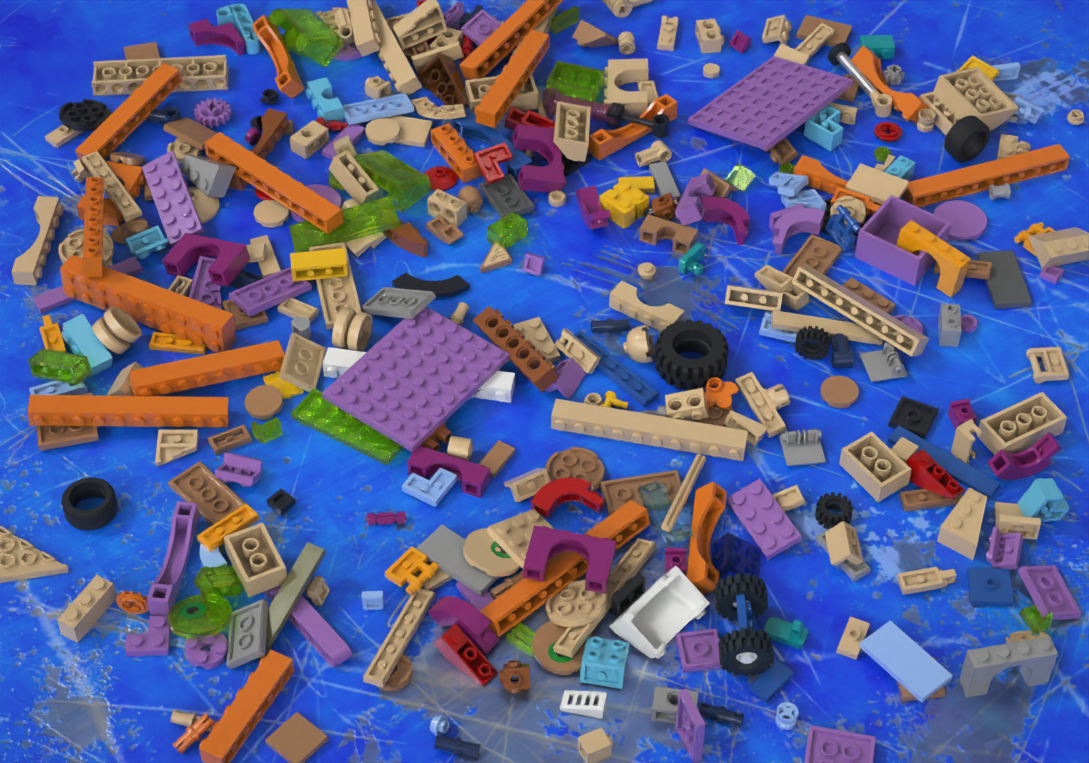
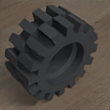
M805 326L797 333L795 351L799 352L800 356L804 355L805 359L810 357V360H813L816 357V360H819L820 356L824 358L829 351L830 335L828 336L829 333L827 331L824 332L823 328L819 330L818 326H815V328L808 326V329Z
M831 492V496L828 493L824 494V497L821 496L817 501L816 521L819 520V525L824 524L823 528L825 529L828 526L832 528L842 521L850 524L853 512L851 500L847 501V496L842 498L841 493H838V496L835 495V492ZM827 509H837L841 513L831 514L827 511Z

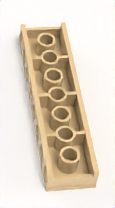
M226 55L94 61L93 96L132 94L163 63L180 71L183 82L173 92L228 90L229 67L227 66Z

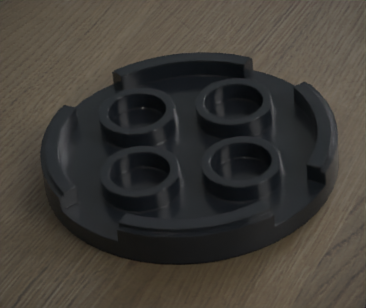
M83 99V102L76 103L70 101L59 110L60 122L64 126L77 131H94L111 115L110 110L106 108L105 104L89 99Z

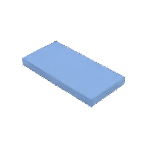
M406 93L343 105L344 118L348 125L414 112V106Z
M892 621L887 622L860 642L859 647L921 703L952 680V674Z

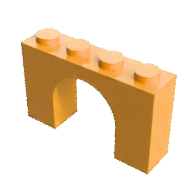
M912 220L900 229L896 246L919 256L920 250L929 253L940 267V277L936 288L949 297L954 296L963 286L971 258Z

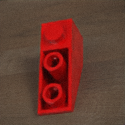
M923 449L908 459L906 464L912 469L910 480L916 486L950 499L965 491Z
M454 624L433 643L447 660L481 686H484L498 673L457 624Z

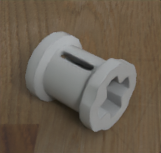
M1008 183L1000 186L989 185V197L991 200L1002 197L1005 199L1010 198L1011 190Z

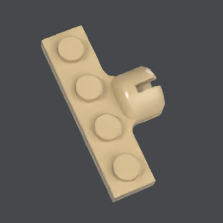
M753 372L735 379L737 387L759 423L768 427L766 431L767 436L770 438L786 431V425L777 412L778 409L790 404L788 391L783 389L785 388L784 385L777 384L771 388L763 389Z

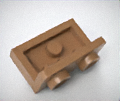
M783 138L768 151L764 150L766 153L770 152L769 156L774 163L778 162L781 167L799 156L786 138Z

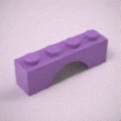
M710 173L689 180L675 210L676 218L681 221L682 226L702 220L706 211L701 203V197L712 196L716 189Z

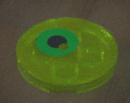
M200 594L185 598L176 603L168 614L171 631L177 636L186 639H195V637L205 635L212 637L222 632L232 621L230 603L225 598L213 594Z

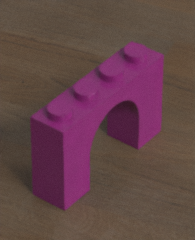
M517 124L512 135L514 149L537 152L544 156L549 163L548 166L544 167L522 165L518 174L519 189L549 193L555 190L561 191L566 185V177L563 173L562 151L553 142L554 128Z
M185 233L162 261L167 274L184 276L189 268L199 260L200 256L218 257L209 267L208 272L212 284L228 287L250 260V256L244 244Z
M534 525L523 565V578L544 582L550 559L560 552L572 551L582 555L589 564L585 578V590L605 594L614 560L616 541Z

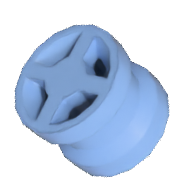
M790 702L781 703L776 711L775 722L783 730L793 729L797 724L798 708Z

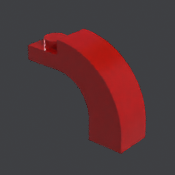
M560 478L549 482L535 494L531 500V510L535 509L540 515L549 519L560 504L576 501L600 514L604 508V499L599 493L591 492V483L578 478Z

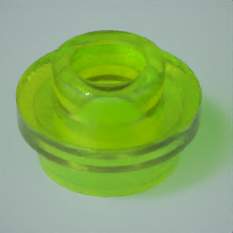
M878 147L874 150V156L878 162H885L888 155H891V151L886 147Z

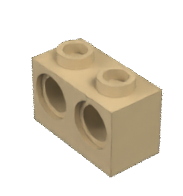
M715 19L696 20L695 35L702 54L721 52L722 45H724V36L720 34V25H717Z
M447 27L448 31L437 35L436 40L431 43L430 51L458 41L460 47H462L463 31Z
M439 189L427 199L428 215L433 217L440 215L448 224L453 223L457 228L467 219V202Z
M703 388L665 395L666 413L669 418L693 421L709 417L707 398Z

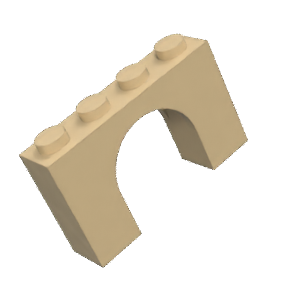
M648 59L608 60V67H605V87L607 88H604V98L607 99H604V109L608 110L612 103L615 102L624 105L625 114L642 115L648 108V91L629 92L623 91L618 87L626 83L649 81Z

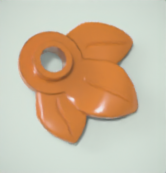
M717 377L709 379L705 392L708 408L715 404L721 409L730 408L732 405L731 395L739 391L737 385L733 382H723Z

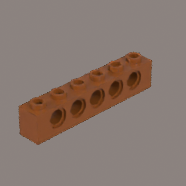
M488 306L473 319V322L495 346L510 354L509 360L542 393L559 378L555 373L556 367L551 361L546 362V357L539 350L536 352L534 350L535 346L529 340L525 341L524 335L518 329L515 331L513 329L514 325L508 319L504 321V316L498 309L494 311Z

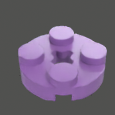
M214 627L200 630L185 641L186 658L196 668L199 666L204 669H212L221 665L226 659L227 639ZM204 647H210L209 652L206 650L201 651Z

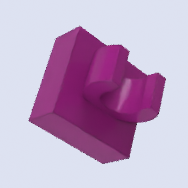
M736 30L729 45L740 53H745L752 43V38Z

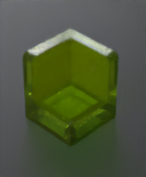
M737 163L726 181L744 192L756 175L743 165Z

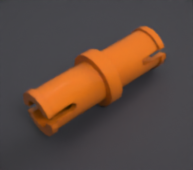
M204 713L191 727L188 726L186 728L187 731L172 745L183 754L196 740L199 741L201 739L200 736L215 722Z

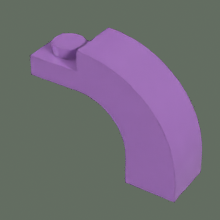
M799 208L782 215L773 227L772 246H775L774 254L782 255L786 241L795 233L807 232L819 235L824 223L825 211L815 208Z

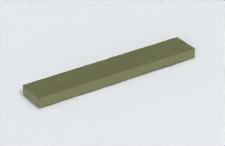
M309 542L306 543L269 606L264 656L268 654L327 553L325 549Z

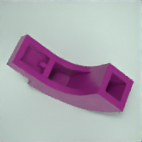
M596 186L576 190L578 206L586 226L589 229L608 226L607 218L611 217L610 210L603 211Z
M701 197V203L706 211L702 218L703 222H722L729 225L734 231L737 245H744L745 237H748L750 220L745 209L736 202L726 198Z
M1048 432L1033 446L1022 452L1009 453L1001 449L988 461V464L996 477L1004 480H1017L1034 475L1052 463L1050 458L1060 451L1062 447L1055 436Z
M453 596L442 597L427 611L440 627L457 624L483 655L487 654L500 640L488 626L491 623L488 618L473 605Z

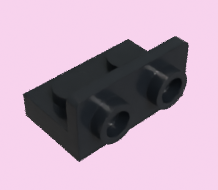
M639 573L634 578H630L620 591H615L611 597V608L608 611L616 617L621 615L645 592L646 578Z

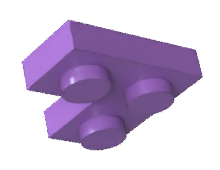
M171 615L149 616L148 633L126 634V657L169 655Z

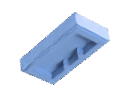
M1019 62L992 66L999 70V75L992 82L1017 79L1021 65Z

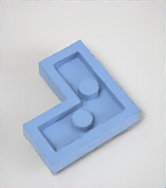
M776 172L769 178V185H775L778 188V194H784L786 197L794 196L809 183L808 176Z
M441 467L430 480L412 473L402 485V491L436 507L457 481V475Z

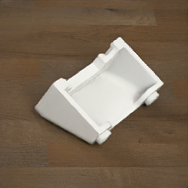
M675 566L648 588L609 627L615 634L650 659L654 657L659 659L666 653L665 647L675 636V633H678L692 619H700L707 612L705 608L710 603L681 570Z

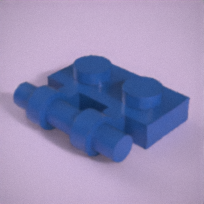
M839 205L836 208L839 214L831 215L825 229L841 249L847 252L851 250L857 238L853 231L858 234L861 227L859 222L852 218L850 211Z

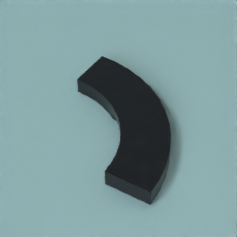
M404 273L392 281V286L395 288L434 292L435 299L438 296L448 295L451 297L470 289V284L459 275L440 281H426Z

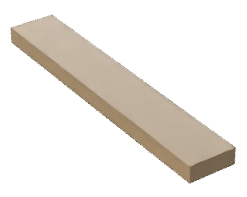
M98 151L81 157L82 162L92 176L104 178V192L126 222L142 216L139 206Z
M776 310L772 312V328L798 332L805 326L807 329L808 326H812V328L818 326L819 330L823 328L824 332L827 331L830 337L835 336L837 333H843L850 341L875 345L883 344L882 338L858 323Z
M421 588L419 591L411 594L365 672L363 682L381 688L384 687L435 599V592Z

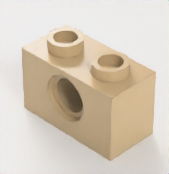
M311 121L290 137L291 151L304 159L309 158L329 142L328 128L316 121Z

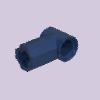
M175 106L166 109L155 108L147 117L148 122L167 124L182 119L179 108Z
M837 333L831 337L832 367L853 368V352L849 349L848 338L843 333Z

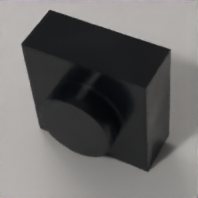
M283 489L278 490L267 499V505L281 516L296 504L295 498Z

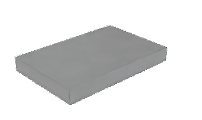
M265 599L230 613L226 666L230 669L265 655L268 602Z

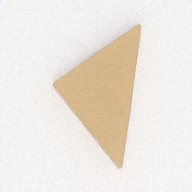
M0 526V583L69 573L66 564H61L51 555L44 551L41 552L34 545L14 536L12 532Z

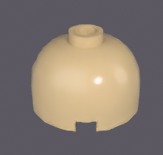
M648 325L633 328L629 331L626 342L623 343L625 353H629L630 358L638 363L655 361L651 357V354L655 355V347L652 334L648 335L647 330H650Z

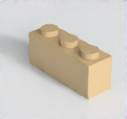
M348 151L335 156L329 170L349 195L361 207L373 202L379 191L376 184Z
M728 284L725 304L781 311L783 292Z
M96 575L57 619L61 635L79 643L116 600L114 584Z

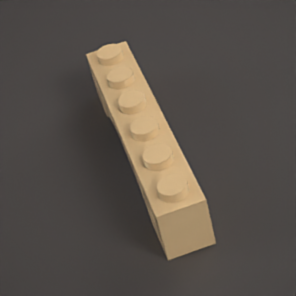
M37 197L34 212L36 220L40 225V232L34 244L24 254L15 259L11 271L14 284L36 286L38 279L42 277V267L46 265V256L51 250V241L55 238V229L59 226V217L63 214V205L60 204L59 197Z

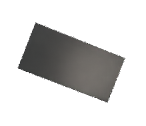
M1013 250L977 254L978 261L992 262L989 280H984L995 309L1031 306L1032 301Z

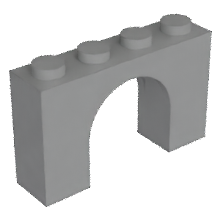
M1050 636L967 650L959 681L966 698L987 694L990 682L997 673L1006 668L1021 665L1020 670L1028 687L1046 684L1049 682L1058 653Z

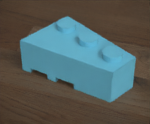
M84 314L63 323V331L61 332L63 342L81 362L85 371L94 376L112 366L113 357L97 338Z

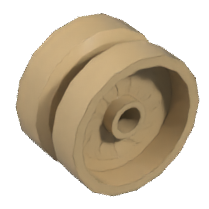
M111 306L104 313V318H99L92 325L97 338L107 348L117 354H123L130 347V342L134 343L142 335V331L135 320L124 310L116 306Z
M349 308L340 310L332 332L333 346L339 349H346L348 347L349 350L363 352L368 345L372 332L373 321L371 314L365 312L356 313L355 310Z

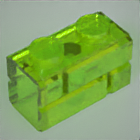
M223 565L211 568L205 566L200 568L194 579V584L197 589H200L199 592L203 598L240 596L244 588L233 566Z

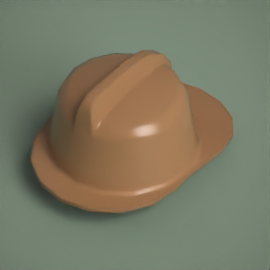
M137 217L117 227L112 233V239L119 244H126V238L152 227L149 226L145 219Z

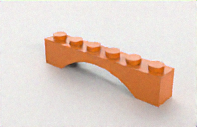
M263 14L252 24L253 29L275 64L277 72L275 81L279 90L293 99L304 89V86L277 24Z
M862 46L852 57V62L873 83L879 93L881 91L883 94L891 96L892 107L898 112L901 110L903 112L901 116L908 122L912 120L917 123L919 111L925 108L930 109L915 94L892 90L883 77L881 60L871 50Z
M665 94L654 100L639 117L652 120L657 114H665L669 117L670 122L677 118L678 102L668 94ZM630 123L615 130L600 129L589 135L588 152L598 160H601L652 132L651 127Z
M802 155L794 167L793 174L808 176L809 183L807 186L833 195L837 187L845 189L849 182L830 173L818 160Z
M714 481L695 490L686 577L702 595L714 591L716 583H719V571L714 567L710 556V543L715 525L726 507L727 491Z

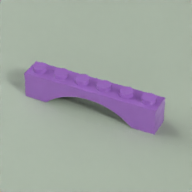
M177 501L172 517L170 539L165 560L158 577L151 585L147 598L150 615H172L200 521L197 503Z

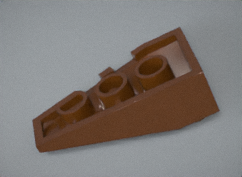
M439 53L417 73L423 87L432 92L443 104H463L464 108L469 104L459 70L451 57Z

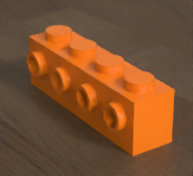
M449 123L431 129V143L451 169L456 172L462 183L482 177V173L473 157V150L468 148L465 140L460 138L456 129H453Z

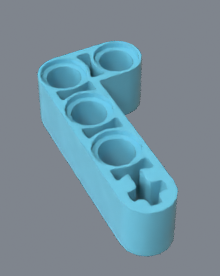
M239 3L217 9L218 26L231 22L238 29L240 37L244 38L246 51L249 54H258L261 51L260 39L256 36L252 24L254 22L247 7Z

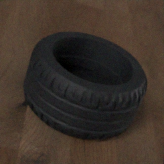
M976 116L961 118L950 128L945 137L944 148L946 152L959 162L972 160L981 153L988 143L990 136L989 127Z
M93 477L83 478L69 485L64 491L61 501L64 516L68 523L74 528L86 531L99 529L110 523L116 515L118 507L113 487L107 481ZM97 497L104 500L100 506L92 510H79L75 508L79 502L87 498Z

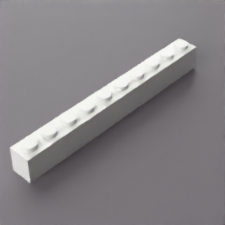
M328 347L323 361L324 377L339 378L367 352ZM497 371L471 397L511 403L515 389V373Z

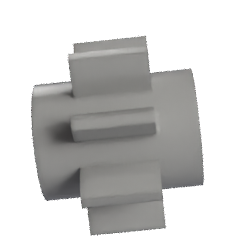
M891 65L887 67V70H884L883 77L886 78L887 84L895 86L900 84L901 80H904L905 73L902 72L900 66Z

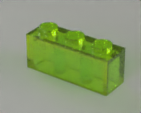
M42 348L28 359L30 370L34 377L77 385L91 374L87 356Z

